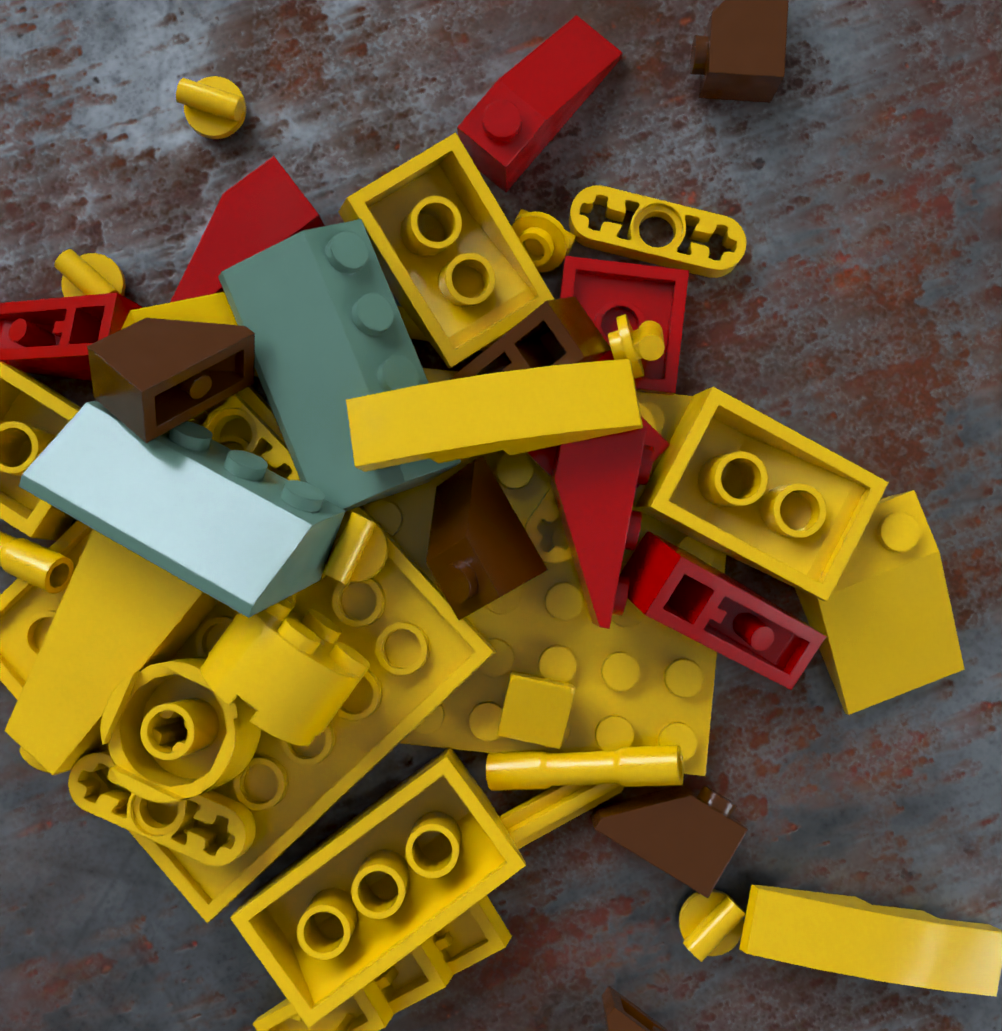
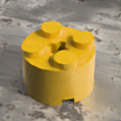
M287 599L249 618L238 612L200 667V673L204 681L229 707L239 696L248 706L256 711L249 722L261 730L285 742L298 746H309L326 729L370 668V663L353 648L344 643L336 642L342 631L330 619L312 609H309L305 616L302 617L292 611L293 606Z
M193 657L168 660L144 667L123 679L115 687L106 702L101 718L100 733L102 745L107 744L114 766L110 768L123 787L140 798L157 803H169L199 796L238 776L247 767L257 750L261 729L249 722L256 711L248 706L239 696L229 707L210 689L200 673V667L207 658ZM180 716L185 720L184 724L179 722Z

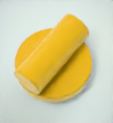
M218 76L206 77L197 82L182 78L179 81L176 90V100L178 103L184 104L185 117L190 126L199 135L209 139H223L234 134L242 126L246 117V102L240 89L232 81Z
M521 209L512 225L513 230L538 272H548L557 268L565 256L569 255L577 235L565 230L557 219L543 212H528Z
M68 249L56 259L54 267L63 274L61 287L64 297L119 293L124 296L126 288L124 274L121 268L109 257L98 253H88L79 256L72 249Z
M627 315L616 317L618 330L608 333L614 360L630 359L634 379L644 376L641 359L648 361L657 360L664 353L665 346L662 327L659 323L649 320L643 322L638 329L632 330Z
M352 512L350 516L343 517L323 573L345 584H348V582L366 581L377 575L384 567L389 552L388 540L383 529L373 520L355 512Z
M713 889L709 898L696 892L684 902L679 913V928L684 938L683 944L701 962L707 956L723 955L738 944L742 936L743 918L746 913L729 895L722 891Z

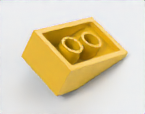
M456 132L347 197L338 211L344 222L362 219L392 294L448 368L455 366L511 330L545 301L554 300L550 290Z
M715 387L693 395L669 441L670 446L664 451L635 508L696 541L811 596L828 602L889 482Z
M913 490L883 498L874 510L828 602L795 588L809 625L827 636L819 650L844 712L847 715L965 670L940 552L917 495Z

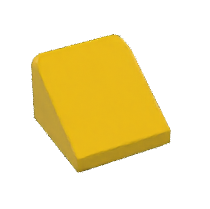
M511 671L497 735L561 749L576 688L572 684Z

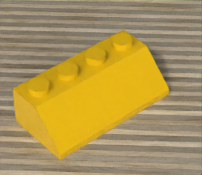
M447 748L249 895L232 914L230 919L309 1029L524 868L526 862L484 791L454 750Z

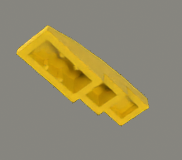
M630 359L561 364L489 373L346 399L354 465L364 472L429 458L436 463H443L504 450L509 455L643 428Z
M751 884L739 947L746 954L875 981L997 997L1002 969L1001 929L990 924L940 919L923 910L872 905L855 896Z
M486 895L309 1029L287 998L259 1016L252 1024L256 1031H379L387 1026L394 1014L445 988L456 973L506 948L512 935Z

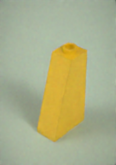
M93 529L4 730L21 746L19 752L22 758L32 767L42 772L50 773L53 776L70 771L80 758L96 752L102 745L100 725L103 710L115 687L123 679L144 667L157 662L171 660L219 601Z

